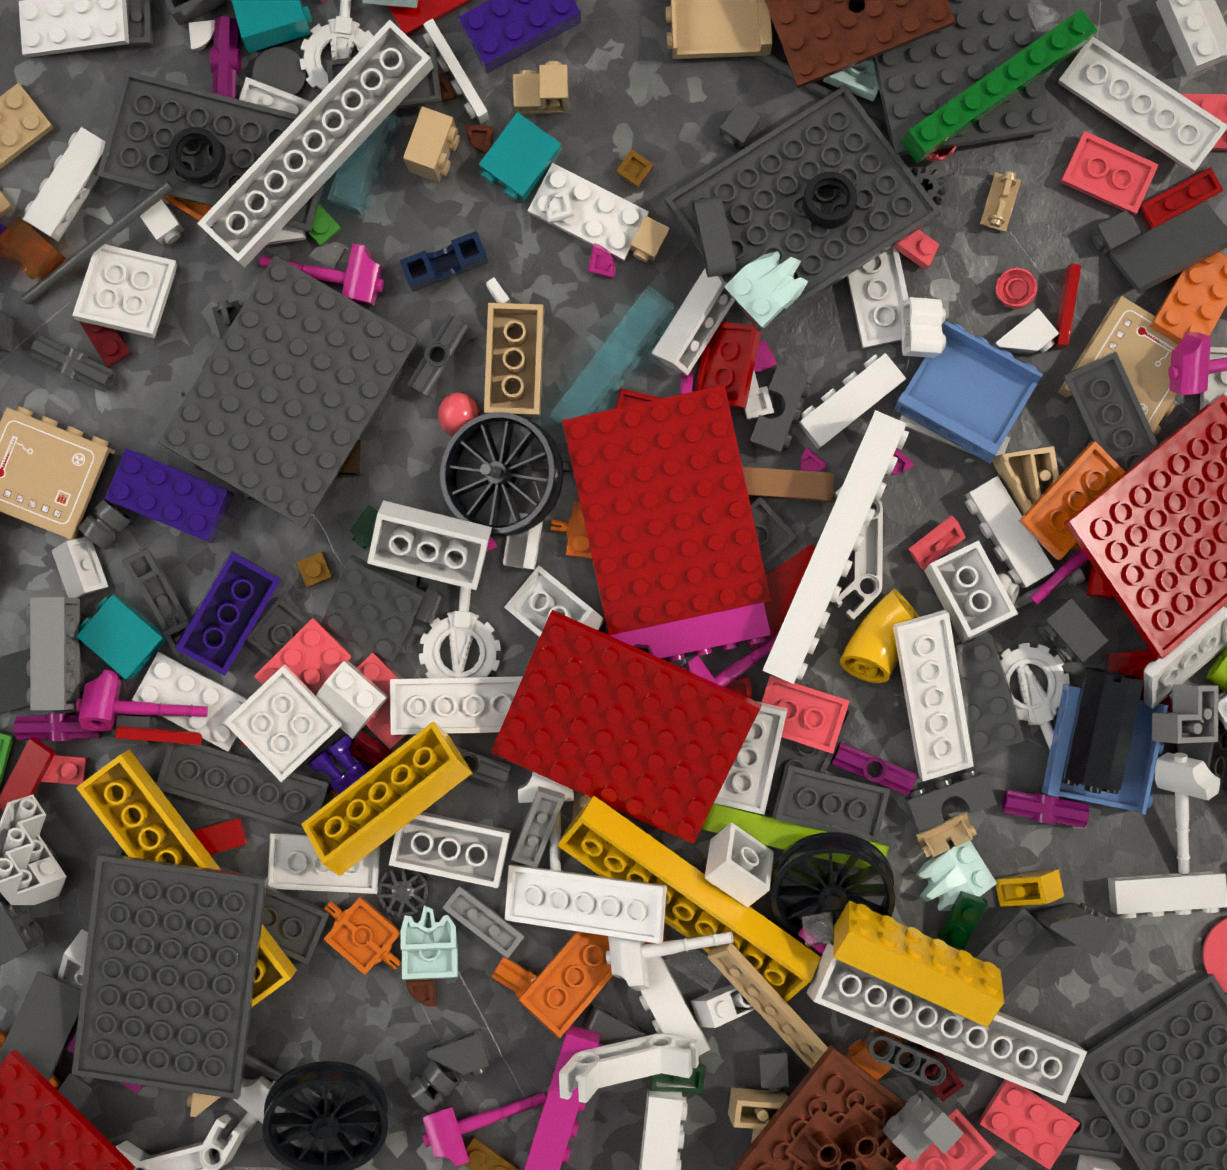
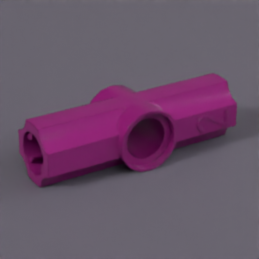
M220 16L215 18L214 47L210 50V67L213 72L212 93L237 99L238 73H241L242 55L239 48L240 30L237 19L229 16Z
M71 713L16 716L14 722L16 740H29L36 737L37 739H46V741H71L74 738H101L102 731L82 729L79 715H71Z
M840 742L831 761V764L906 796L909 795L916 781V773L843 742ZM877 761L880 764V772L876 776H870L867 772L869 763Z
M1006 789L1002 799L1003 813L1029 817L1033 821L1048 824L1061 823L1068 826L1085 828L1089 819L1088 804L1062 800L1056 796L1036 792L1035 794Z

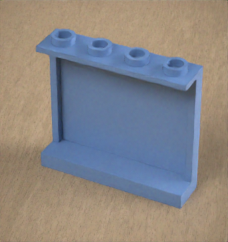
M945 321L942 327V332L946 336L945 349L935 358H924L906 390L898 399L894 410L991 464L1043 374L1038 372V369L1032 364L1018 361L1010 352L998 350L991 346L983 337H975L969 334L961 325Z
M1063 684L1041 792L1051 796H1062L1136 811L1146 815L1147 808L1149 809L1153 802L1151 787L1152 782H1155L1156 761L1158 754H1161L1164 748V742L1152 741V713H1168V706L1158 704L1155 708L1151 709L1144 703V700L1139 701L1121 790H1119L1118 794L1101 791V794L1092 793L1084 790L1085 785L1072 786L1062 783L1080 693V687Z

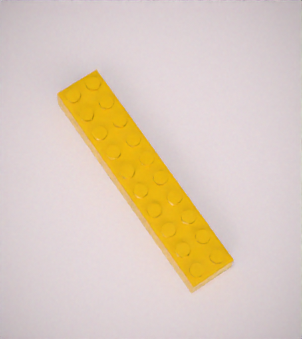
M130 749L120 754L76 787L128 857L221 870ZM263 924L252 1007L289 981L297 971Z
M593 796L569 824L558 842V847L599 876L667 885L665 923L688 939L714 935L715 933L732 932L734 939L732 944L786 1003L811 982L821 959L819 955L750 906L747 908L717 886L712 885L704 878L705 874L696 867L689 864L597 797ZM717 946L705 947L702 949L709 953L711 949L716 948Z

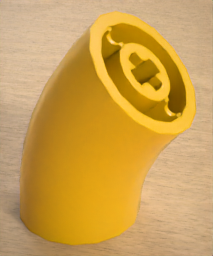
M891 590L874 606L862 620L846 645L840 658V665L852 676L871 683H884L890 679L899 661L893 624L920 617L911 604L897 590Z

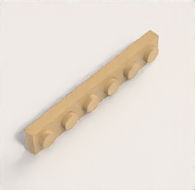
M732 943L711 949L707 958L811 1069L828 1047Z

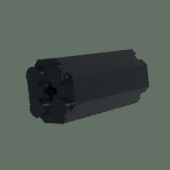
M1084 668L1062 783L1072 786L1082 784L1085 785V791L1101 794V791L1118 794L1119 790H1121L1144 680L1115 671L1113 673L1100 668Z

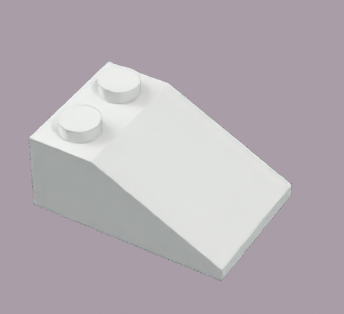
M539 565L504 607L539 637L552 610L596 630H599L606 621Z

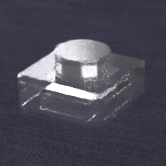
M829 912L802 917L805 945L814 946L834 942L833 923Z

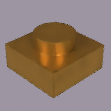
M631 149L616 170V174L639 189L653 169L654 164Z
M323 552L296 562L307 588L333 578Z

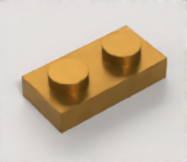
M475 1135L466 1147L470 1163L464 1166L470 1170H519V1166Z

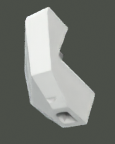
M33 794L8 802L0 820V893L11 905H36L58 897L67 877L40 837L46 813Z

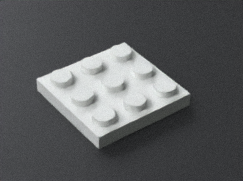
M104 244L92 254L72 315L74 320L155 338L176 273L177 262Z
M283 665L224 721L230 730L280 782L289 776L343 725L286 665Z

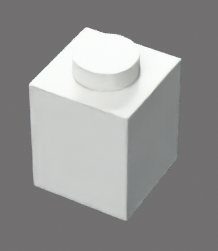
M162 199L140 216L155 239L162 245L177 241L181 236L180 233L185 230Z

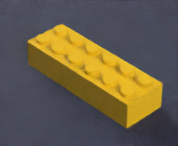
M433 721L301 825L322 864L338 876H341L471 775L472 771L450 736Z
M850 900L834 925L833 958L987 1028L1004 1004L1001 969L991 962H983L973 957L967 951H959L948 946L940 939L926 936L914 927L904 926L890 916L880 915L866 905L856 904Z

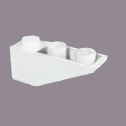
M732 984L691 1000L698 1025L705 1028H717L755 1010Z

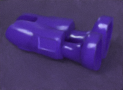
M348 734L340 737L328 750H323L308 763L311 769L326 773L333 780L330 786L339 794L370 771L363 761L355 762L352 758L349 748L353 739ZM331 754L347 770L346 772L342 773L333 762Z

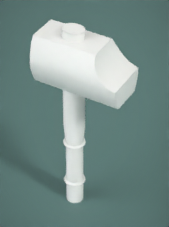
M1165 753L1156 761L1155 781L1158 788L1175 792L1178 872L1187 874L1190 872L1189 859L1191 858L1189 856L1188 834L1190 831L1189 796L1210 800L1219 792L1220 778L1216 777L1208 769L1204 761L1189 758L1185 753Z
M532 772V777L527 783L520 785L518 788L519 803L532 802L538 786L565 794L564 801H574V790L535 772ZM561 810L549 837L548 844L550 848V869L561 871V848L557 844L561 839Z
M732 932L690 939L663 941L659 944H645L644 941L608 936L610 950L606 951V961L608 965L611 964L613 976L625 979L629 987L636 991L649 989L646 958L671 955L683 951L688 952L689 950L711 946L718 947L719 945L733 943L734 939Z
M263 1075L256 1079L243 1078L241 1096L239 1099H233L248 1112L239 1122L249 1128L245 1137L258 1121L263 1124L265 1099L269 1090L276 1082H270ZM277 1106L274 1113H284L286 1109ZM230 1133V1135H229L228 1138H227V1141H228V1142H229V1141L231 1140V1138L233 1137V1135H232L231 1133ZM219 1151L213 1156L217 1160H220Z

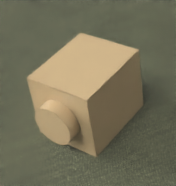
M645 216L630 246V250L634 252L633 256L646 263L648 260L655 262L669 235L670 228Z

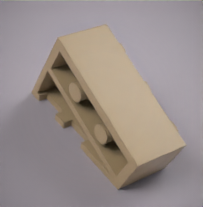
M1054 446L995 456L992 460L1008 494L1022 516L1059 477Z

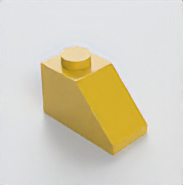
M1059 869L1032 871L995 879L1000 907L1048 904L1064 897Z

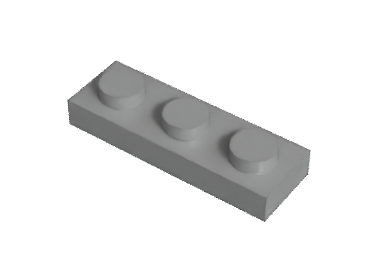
M538 786L512 851V861L538 867L564 803L565 794Z
M459 885L443 906L445 911L507 959L525 937L522 932L461 885Z

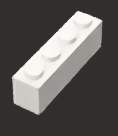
M83 127L78 132L73 133L68 142L69 147L64 155H60L56 159L54 170L50 177L44 179L41 183L38 196L27 205L23 220L59 242L99 179L97 172L106 142Z
M703 270L652 352L664 365L687 376L735 301L732 295L724 288V284L718 276L708 278L706 270Z
M886 353L880 358L875 354L863 364L866 367L864 371L859 375L855 371L842 381L845 385L837 392L834 388L821 398L824 403L816 409L812 405L800 414L802 420L797 425L817 450L906 379Z
M998 476L965 494L967 498L965 501L966 507L972 515L976 514L981 522L979 528L987 539L991 538L996 546L993 548V551L999 561H1005L1010 571L1007 574L1011 578L1012 583L1019 585L1020 588H1025L1055 571L1037 540L1019 522L1022 515Z
M1219 871L1108 878L1110 911L1119 914V918H1136V913L1146 912L1147 916L1151 917L1164 916V911H1174L1176 915L1191 914L1192 909H1202L1203 913L1219 912V908L1227 907L1226 874Z
M662 956L646 958L649 989L642 990V995L639 996V999L646 1012L651 1009L655 1017L652 1023L657 1033L698 1039L699 1056L709 1051V1043Z

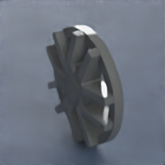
M392 867L383 874L378 882L377 896L386 912L397 917L412 916L419 912L426 904L429 896V886L422 872ZM401 870L403 880L398 881L394 871ZM406 870L412 871L416 875L407 880ZM391 874L393 883L384 882L387 876ZM419 877L423 884L414 887L411 882ZM382 886L392 888V893H382ZM424 887V896L422 898L415 891ZM412 897L421 902L418 907L410 901ZM383 898H393L389 907ZM395 901L401 902L398 912L392 910ZM405 903L412 909V911L403 912Z

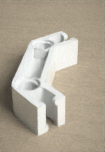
M839 488L833 495V497L836 500L841 491V488ZM875 499L872 503L875 512L868 527L863 525L859 533L864 536L857 552L852 550L851 582L839 593L834 603L840 608L843 603L841 600L854 591L861 601L853 611L850 609L846 611L845 615L849 620H854L882 590L883 506L881 501ZM863 579H869L873 583V590L870 594H865L860 589V583Z
M659 1033L577 1052L559 1072L560 1098L570 1099L572 1091L578 1088L579 1102L587 1103L598 1088L660 1073L690 1078L693 1068H697L699 1065L698 1039Z
M225 1114L216 1119L203 1142L154 1155H149L127 1140L117 1145L116 1148L136 1167L134 1170H140V1168L144 1170H218L233 1159L249 1128L239 1123L237 1128L232 1131L233 1137L229 1142L222 1139L221 1135L226 1125L232 1120L231 1116ZM213 1148L219 1151L220 1160L213 1157Z

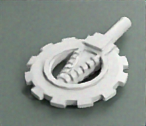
M340 0L339 16H336V19L328 20L329 24L321 27L318 24L310 30L312 35L309 40L304 38L301 50L304 51V59H300V66L302 71L306 70L309 76L306 78V81L313 89L317 86L323 91L329 84L328 74L324 70L320 58L327 44L330 43L332 60L351 58L354 46L359 52L374 37L369 30L366 32L359 28L360 24L352 21V18H350L352 0Z
M460 586L458 611L447 613L448 618L440 620L439 617L436 618L432 624H429L432 627L429 633H423L420 644H424L423 653H419V660L421 665H426L428 672L425 675L428 678L487 677L492 670L497 671L500 661L496 660L497 651H501L499 639H494L492 632L495 630L488 622L484 625L478 620L479 615L469 612L470 588ZM448 635L453 670L444 665L440 656L441 644ZM473 638H475L480 649L478 662L472 669L463 672Z
M1030 643L1018 644V649L1010 651L1008 648L1000 654L1002 666L1008 685L1015 669L1017 672L1022 703L1015 699L1013 695L1012 698L1019 720L1028 721V725H1040L1050 750L1054 733L1050 720H1053V717L1058 713L1056 709L1060 703L1063 684L1070 685L1069 673L1064 674L1061 667L1064 662L1058 655L1053 657L1048 653L1050 648L1038 644L1037 648L1030 647ZM1027 664L1037 665L1044 671L1048 680L1047 692L1043 690Z

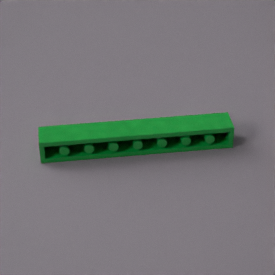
M1080 9L908 130L901 143L918 164L1085 46L1096 34L1097 28L1085 12Z

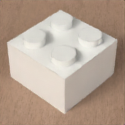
M731 822L710 840L704 878L748 908L770 890L774 851Z

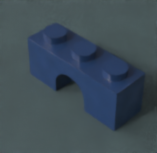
M477 231L451 240V245L442 250L432 253L422 251L399 260L412 292L488 264L489 262Z

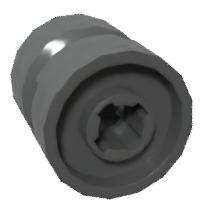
M103 498L93 509L95 515L87 516L78 529L96 545L107 550L116 540L115 533L122 532L131 522V519L117 506Z
M434 1060L424 1068L423 1076L417 1075L407 1086V1090L412 1098L428 1112H433L443 1101L442 1095H449L459 1085V1080L448 1067Z

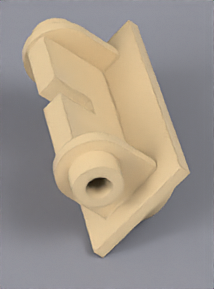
M1006 171L1003 175L995 172L980 225L1006 232L1021 183L1020 179L1015 178V173Z
M964 812L949 818L943 824L924 830L917 834L916 837L921 852L924 853L925 857L931 856L934 858L950 850L947 841L951 840L954 846L957 847L973 840V836L977 835L973 825H970L967 813Z

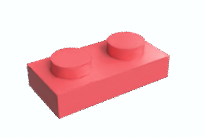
M918 230L894 245L893 248L925 269L930 266L940 244L921 230Z
M951 515L911 546L909 551L917 566L924 571L930 563L937 561L964 540L966 536L958 521Z
M55 754L41 782L80 785L87 778L89 757Z

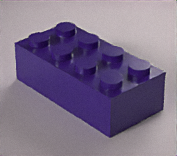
M488 0L458 18L461 29L486 74L580 24L581 12L574 0Z
M126 448L105 500L213 543L234 493Z
M231 550L177 641L175 649L225 676L281 581L280 577Z

